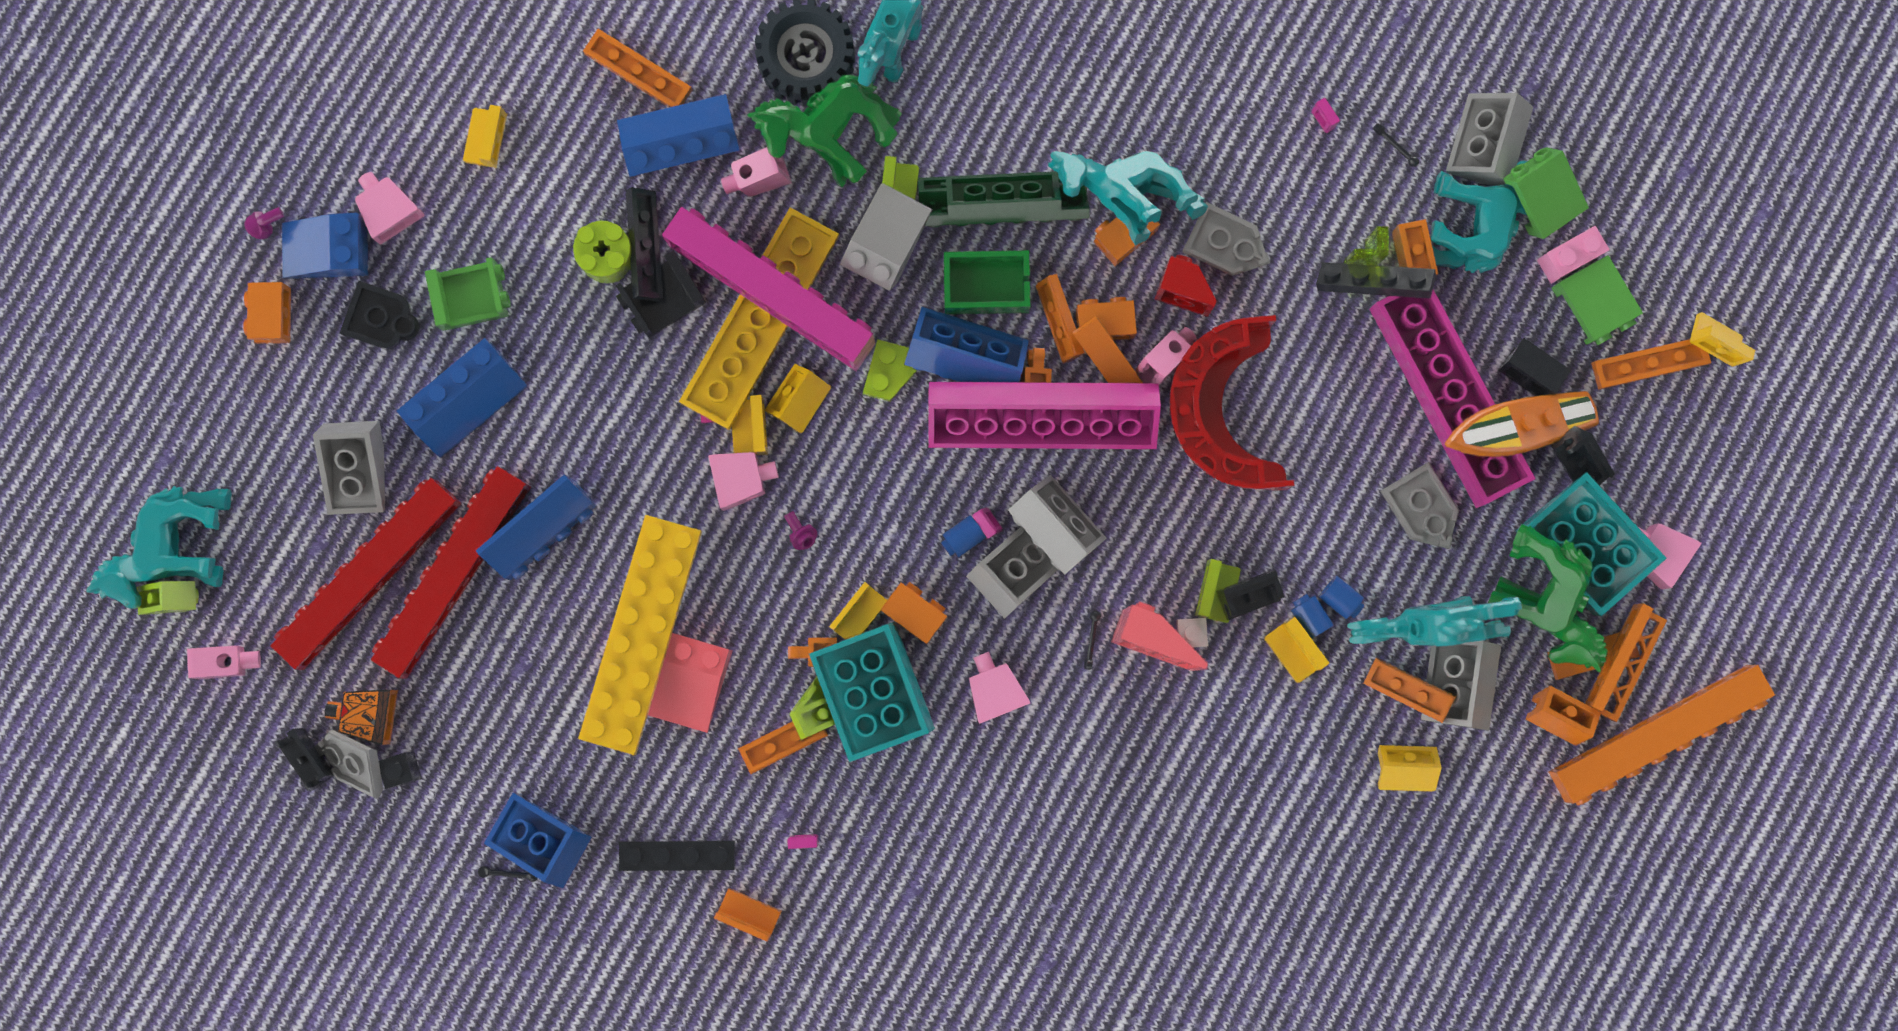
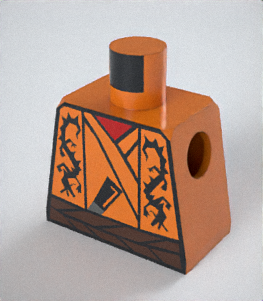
M398 690L344 692L342 703L327 702L325 718L339 720V733L379 745H388L391 742Z

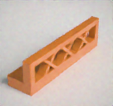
M1644 603L1633 604L1606 662L1585 701V704L1600 711V715L1613 722L1618 721L1667 622L1666 619L1652 612L1654 608ZM1648 619L1656 622L1652 633L1642 636ZM1637 642H1639L1642 653L1639 659L1630 661L1629 658ZM1626 667L1629 680L1626 685L1617 687V682ZM1613 693L1617 704L1611 713L1605 710V707Z

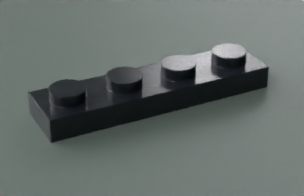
M631 187L626 190L628 233L631 243L630 262L633 299L658 302L663 299L656 191Z
M1322 262L1316 286L1317 291L1431 299L1436 271L1435 269Z
M736 840L619 842V871L735 870Z

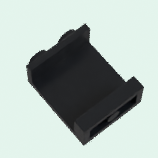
M674 250L664 256L667 261L661 264L662 300L656 302L633 299L632 283L625 287L621 283L616 285L620 294L616 295L619 303L624 310L630 308L635 316L630 319L639 334L644 332L648 338L706 304V301Z

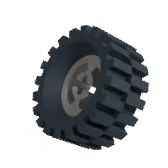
M793 0L794 6L788 8L786 3L783 2L778 5L780 12L777 15L771 10L766 15L768 23L766 24L763 21L758 27L760 36L756 35L755 37L757 49L755 50V55L761 76L764 78L769 90L774 89L775 96L781 100L786 96L787 100L793 105H796L797 100H802L803 107H808L807 102L811 96L817 92L820 93L829 83L838 81L843 75H853L855 51L850 27L847 21H842L840 12L835 10L832 13L830 5L822 2L821 7H817L816 0H808L807 5H801V0ZM811 39L819 42L826 50L825 58L821 63H819L818 49L814 46V42ZM793 47L795 63L797 62L798 68L802 71L794 69L786 61L789 48ZM806 52L811 56L806 58L804 55L801 56V53Z

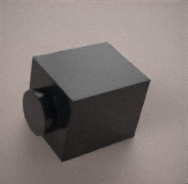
M405 752L379 760L380 773L385 789L395 788L422 779L415 752Z

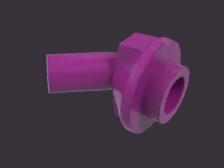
M280 207L264 214L262 211L253 212L245 219V229L254 238L267 239L273 231L271 223L283 218L284 214Z
M794 511L785 514L784 517L793 532L789 535L793 547L797 550L810 548L817 538L816 529L810 524L802 527Z

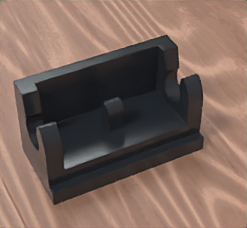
M1525 338L1519 342L1516 348L1514 347L1498 369L1499 372L1534 396L1555 395L1571 371Z
M1573 426L1559 441L1551 446L1572 483L1583 474L1588 473L1600 486L1609 477L1612 478L1615 475L1593 434Z
M1276 570L1265 572L1217 590L1216 592L1226 619L1231 620L1281 601V598H1284V594Z
M303 728L291 729L286 733L287 737L274 743L290 762L303 781L307 791L312 792L334 776L330 771V766L323 756L318 754L314 743Z

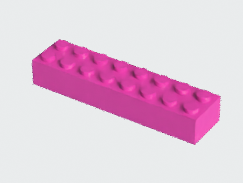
M683 207L679 209L662 234L671 249L857 372L875 345L873 333L871 332L872 328L860 319L854 322L847 316L848 312L836 303L830 306L823 300L824 296L812 287L806 290L799 284L800 280L788 271L782 274L775 268L777 265L772 260L763 255L761 258H758L752 252L753 249L741 240H738L737 243L728 236L729 233L721 226L714 224L711 227L705 221V217L695 209L691 208L690 211Z
M1432 291L1431 299L1388 296L1376 302L1369 310L1474 506L1478 508L1535 480L1522 453L1510 456L1486 457L1462 453L1445 446V441L1464 420L1480 410L1495 405L1435 291Z
M929 382V448L1157 449L1161 410L1159 384Z

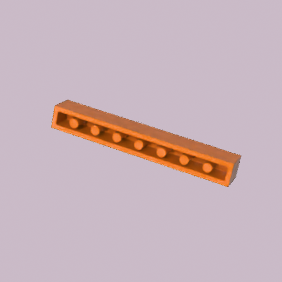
M1746 665L1548 771L1564 802L1576 803V805L1584 804L1593 798L1591 794L1601 789L1602 792L1616 787L1618 785L1616 781L1622 777H1634L1643 771L1641 767L1650 762L1652 765L1658 764L1668 758L1667 753L1675 749L1676 751H1682L1692 746L1691 740L1699 736L1705 738L1718 731L1717 726L1725 722L1727 725L1737 722L1743 718L1741 713L1749 709L1755 711L1763 708L1768 704L1766 700L1775 696L1759 665Z

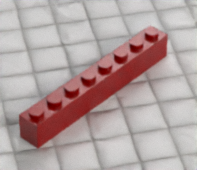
M499 466L495 470L491 469L483 479V484L485 485L479 494L475 493L467 504V508H469L463 518H458L451 529L453 534L448 542L444 541L437 549L435 562L432 566L428 565L420 576L421 583L416 590L413 589L405 598L404 604L406 606L403 611L392 618L388 625L390 630L386 637L379 639L373 647L372 652L374 655L370 660L400 679L408 678L483 563L484 559L476 550L511 520L531 489L530 485Z
M430 478L428 481L425 479L420 482L414 489L415 494L409 501L405 500L400 503L394 510L395 515L389 522L384 521L374 531L376 535L369 543L364 542L354 552L356 556L350 563H344L334 573L336 577L329 585L324 584L314 594L316 598L309 605H304L295 613L294 617L296 619L289 626H284L275 634L274 638L276 640L270 647L292 668L304 670L462 504L438 480Z

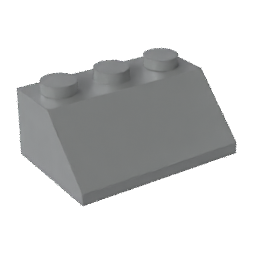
M1469 93L1446 172L1485 185L1505 184L1503 178L1511 173L1512 168L1517 166L1533 106L1518 93Z
M1051 475L1032 487L1008 509L1014 522L1026 530L1031 536L1032 542L1048 555L1052 565L1056 569L1061 570L1064 575L1107 539Z
M1476 641L1452 646H1431L1426 682L1455 695L1456 698L1443 723L1423 713L1421 720L1489 731L1501 645L1487 641Z

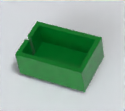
M1029 250L944 252L945 314L1029 313Z

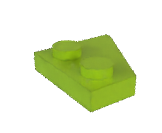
M877 339L863 395L891 402L899 393V390L917 372L913 367L904 365L909 347Z
M816 676L789 713L801 740L835 725L818 677Z

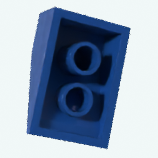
M358 213L326 214L282 223L283 279L368 276V229L363 217Z
M512 793L484 844L544 883L564 888L592 837L518 794Z

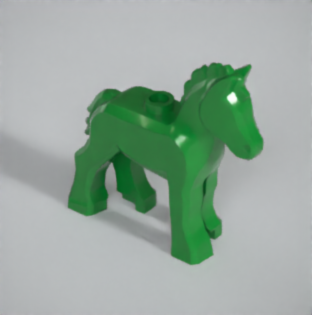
M848 74L840 77L838 81L829 83L820 93L817 92L811 96L807 102L808 107L804 112L799 107L793 106L789 101L783 102L780 99H770L769 102L764 101L761 103L760 107L755 108V112H750L747 116L756 122L755 129H760L766 141L768 153L772 157L781 158L785 154L786 142L789 136L804 147L814 150L819 157L825 160L832 170V176L837 185L843 187L847 178L852 183H857L867 172V169L837 142L853 113L861 114L869 120L875 132V141L884 148L889 146L897 136L898 132L893 127L899 121L902 113L899 109L887 104L878 94L874 93L877 86H874L873 82L870 86L866 87L859 84V76Z
M1521 524L1513 541L1514 546L1509 556L1516 559L1522 557L1541 559L1545 562L1553 577L1542 594H1538L1501 576L1488 603L1499 602L1507 597H1518L1522 609L1516 614L1518 617L1532 622L1537 627L1548 631L1554 637L1564 641L1551 648L1548 657L1553 663L1584 664L1586 668L1593 666L1598 672H1601V667L1604 666L1608 653L1605 648L1607 644L1604 642V637L1597 633V628L1589 625L1587 621L1577 616V611L1583 613L1590 598L1584 594L1591 579L1593 568L1591 561L1581 550L1577 551L1573 542L1570 543L1568 540H1565L1563 546L1560 547L1556 541L1547 539L1531 526L1528 527Z

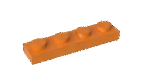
M599 28L583 50L586 56L667 107L684 104L693 90L690 85Z
M1690 339L1597 360L1591 364L1598 390L1705 366L1710 364L1711 360L1709 353L1690 343Z

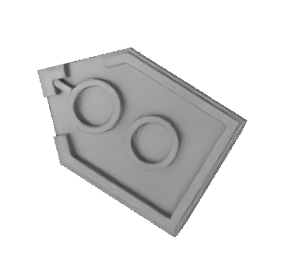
M1208 202L1205 203L1208 209L1203 216L1198 217L1183 248V253L1231 276L1270 264L1257 225Z
M1429 462L1380 491L1410 540L1446 549L1451 548L1452 535L1459 509Z
M334 730L328 732L325 738L314 746L320 756L325 754L329 763L334 767L330 771L337 780L375 799L380 797L383 785L377 750Z

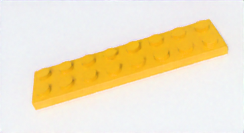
M790 207L764 251L763 256L772 260L777 265L775 268L782 274L788 271L800 280L799 284L808 290L837 242L839 234ZM739 295L680 398L679 403L730 430L788 326L742 295Z
M645 515L578 737L579 740L636 755L701 538V530Z

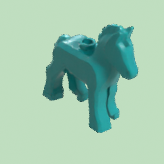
M882 0L864 43L858 50L859 84L867 87L872 82L874 83L881 66H885L883 77L888 78V81L893 83L899 81L904 71L901 64V51L907 39L911 41L918 40L922 29L923 5H921V0Z
M1054 151L1050 154L1053 160L1048 163V167L1058 172V177L1063 184L1064 193L1074 197L1079 194L1080 188L1083 185L1086 186L1106 208L1114 212L1116 217L1127 226L1129 236L1134 245H1138L1149 238L1151 232L1147 228L1148 223L1151 221L1154 223L1158 222L1162 213L1159 208L1154 206L1144 196L1147 192L1176 201L1175 206L1180 211L1186 209L1188 216L1192 220L1203 216L1208 209V206L1203 202L1205 198L1192 191L1186 184L1182 171L1170 166L1157 153L1142 151L1125 159H1116L1107 166L1096 163L1090 158L1086 159L1080 154L1072 153L1070 155L1059 151Z
M1520 161L1517 163V165L1526 163L1527 161ZM1441 171L1436 178L1434 194L1474 205L1476 209L1473 237H1460L1449 231L1443 222L1436 220L1432 222L1431 242L1451 250L1441 251L1432 246L1436 266L1457 269L1465 264L1464 271H1470L1471 273L1477 270L1482 273L1496 268L1502 262L1503 255L1509 248L1512 237H1515L1517 234L1519 221L1515 220L1516 213L1527 215L1514 187L1508 184L1490 187L1463 185L1457 182L1451 175Z
M173 486L169 491L165 488L163 491L151 495L140 509L136 521V530H133L131 534V545L134 547L133 554L113 556L112 560L103 561V565L98 566L99 570L94 572L93 580L90 582L86 592L99 594L102 599L108 596L121 602L129 609H136L142 603V597L137 591L136 582H148L173 576H192L202 580L205 584L221 587L224 570L223 567L215 565L216 558L179 557L178 523L185 518H194L201 521L206 528L219 530V510L230 509L231 490L218 488L200 493L191 491L183 495L182 487Z
M1460 596L1448 602L1407 608L1395 619L1389 620L1385 617L1349 623L1347 627L1352 630L1351 634L1353 635L1349 638V641L1353 644H1366L1387 641L1390 638H1399L1405 640L1410 645L1452 646L1495 637H1508L1511 633L1510 626H1505L1501 620L1490 621L1485 624L1481 620L1516 616L1518 611L1522 609L1518 597H1507L1499 602L1473 605L1470 596Z

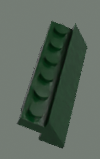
M1056 171L918 178L919 203L932 209L925 226L932 228L941 225L967 226L969 224L982 223L994 225L1003 222L1020 224L1025 221L1051 222L1053 220L1078 221L1090 219L1087 187L1083 185L1077 196L1070 197L1066 195Z

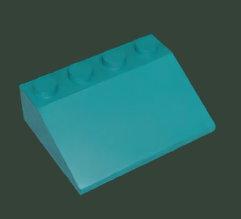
M1588 473L1583 474L1523 523V525L1528 527L1531 526L1547 539L1556 541L1560 547L1563 546L1565 540H1568L1570 543L1573 542L1577 551L1581 550L1591 561L1593 566L1591 579L1584 595L1590 597L1586 608L1595 616L1604 615L1667 559Z
M895 622L809 654L849 762L923 736L935 729Z

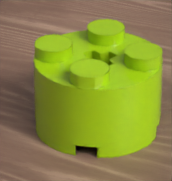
M595 221L578 230L573 245V253L580 268L590 278L600 283H614L624 278L628 271L631 270V243L623 229L609 221ZM604 248H608L609 251H606L605 256L602 257L599 253L603 252Z

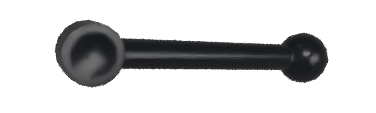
M1377 123L1373 127V130L1378 135L1384 137L1408 160V164L1411 167H1416L1419 164L1418 157L1410 155L1385 131L1382 125Z
M1092 611L1090 614L1092 623L1087 657L1084 662V669L1091 670L1093 665L1092 655L1097 622L1101 618L1099 611Z
M482 866L478 870V875L482 878L493 875L525 878L530 882H535L538 879L529 872L491 870L488 866Z

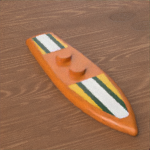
M1587 391L1558 393L1555 395L1548 394L1510 400L1480 410L1464 420L1445 441V446L1462 453L1486 457L1510 456L1529 452L1556 443L1573 426L1585 431L1599 424L1598 411Z

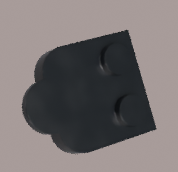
M358 280L339 334L389 350L395 348L400 341L414 339L419 333L420 325L417 318L410 314L411 306L405 297Z

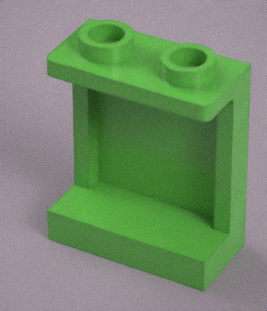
M1548 147L1535 152L1532 159L1511 169V173L1503 178L1505 184L1514 187L1530 220L1529 223L1524 225L1528 234L1541 239H1545L1589 208L1564 152Z
M1609 255L1551 288L1556 297L1563 295L1587 335V339L1584 340L1586 345L1595 341L1597 346L1613 337L1610 333L1611 331L1619 327L1621 332L1637 324L1634 318L1643 314Z
M492 257L486 258L485 263L439 272L436 269L425 271L435 325L442 331L509 317L507 308L511 307L508 292L503 291L501 282L505 280L502 265L498 264Z

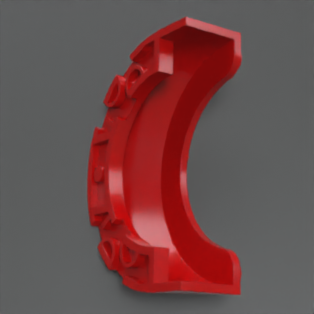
M1276 315L1241 318L1214 327L1196 340L1187 350L1172 380L1169 399L1170 416L1180 445L1201 470L1231 486L1273 491L1288 490L1295 486L1294 480H1287L1285 469L1280 464L1257 458L1246 452L1236 443L1226 427L1222 412V398L1229 377L1241 363L1256 354L1264 352L1271 343L1270 327L1275 323Z

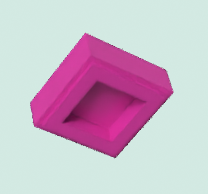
M1324 97L1318 101L1313 107L1312 114L1324 132L1328 133L1335 129L1340 119Z
M989 508L980 509L972 515L988 539L1003 531V528Z
M817 834L791 835L788 838V849L817 848L819 846V836Z

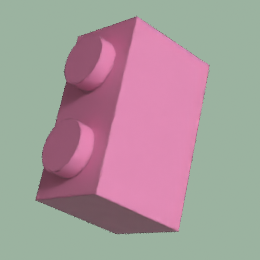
M1594 226L1547 252L1537 262L1552 284L1599 258L1610 249L1597 227Z

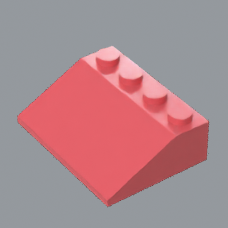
M1139 602L1122 610L1111 640L1112 643L1190 671L1205 670L1208 663L1162 615L1154 613L1155 607Z
M672 633L648 715L708 733L733 650Z

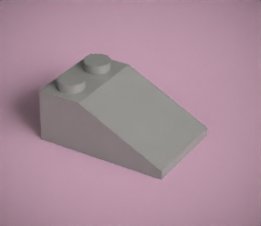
M882 183L851 238L840 265L890 291L899 282L932 209Z
M380 421L324 423L313 434L327 514L384 512V444Z
M1020 527L978 563L966 577L1005 619L1056 573L1058 569L1052 565L1048 555L1032 542L1031 536L1026 530Z

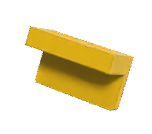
M490 105L489 110L473 109L463 155L465 163L497 168L507 114L501 106Z
M1703 312L1696 315L1690 343L1731 367L1754 359L1756 350L1742 342V335Z
M794 363L764 411L783 421L795 431L803 433L830 391L831 386L810 370Z
M762 395L750 396V399L746 400L732 425L734 453L753 452L757 456L768 455L765 403Z
M864 582L829 627L845 640L860 635L866 631L881 612V608L887 602V599Z
M1296 617L1289 618L1264 637L1266 643L1296 683H1300L1315 671L1322 670L1330 664Z
M1379 745L1378 757L1381 768L1378 780L1379 790L1432 792L1436 790L1442 769L1437 747Z

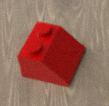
M1183 255L1170 256L1164 268L1154 300L1208 317L1215 307L1217 300L1199 265L1192 263L1193 260Z

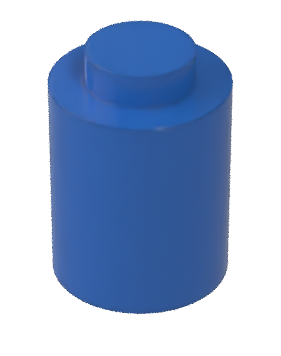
M969 515L942 534L945 540L941 544L950 556L956 554L959 558L986 539V536L972 516Z
M1337 575L1319 595L1323 602L1345 619L1349 616L1355 618L1365 606L1361 603L1364 597Z
M1305 594L1292 602L1295 606L1291 609L1292 614L1297 618L1311 639L1334 625L1315 595L1309 597L1308 594Z

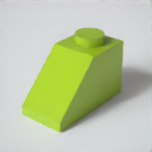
M161 581L137 587V591L142 597L141 606L138 608V615L196 610V604L199 600L195 581Z

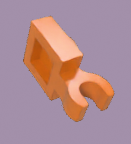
M1045 348L1028 349L1027 362L1029 367H1023L1021 382L1051 383L1052 369L1044 368Z
M808 638V646H788V659L808 658V667H814L809 654L836 644L837 638Z

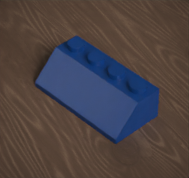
M726 94L617 120L621 147L629 177L740 150Z
M921 307L904 365L958 382H1019L1029 340Z
M484 338L396 411L412 431L439 458H442L528 385L497 348Z
M564 474L481 545L476 552L504 579L512 580L514 578L518 580L529 570L527 566L535 559L540 561L551 551L549 547L553 543L565 540L572 533L571 528L578 522L582 524L594 514L592 510L597 505L575 480Z

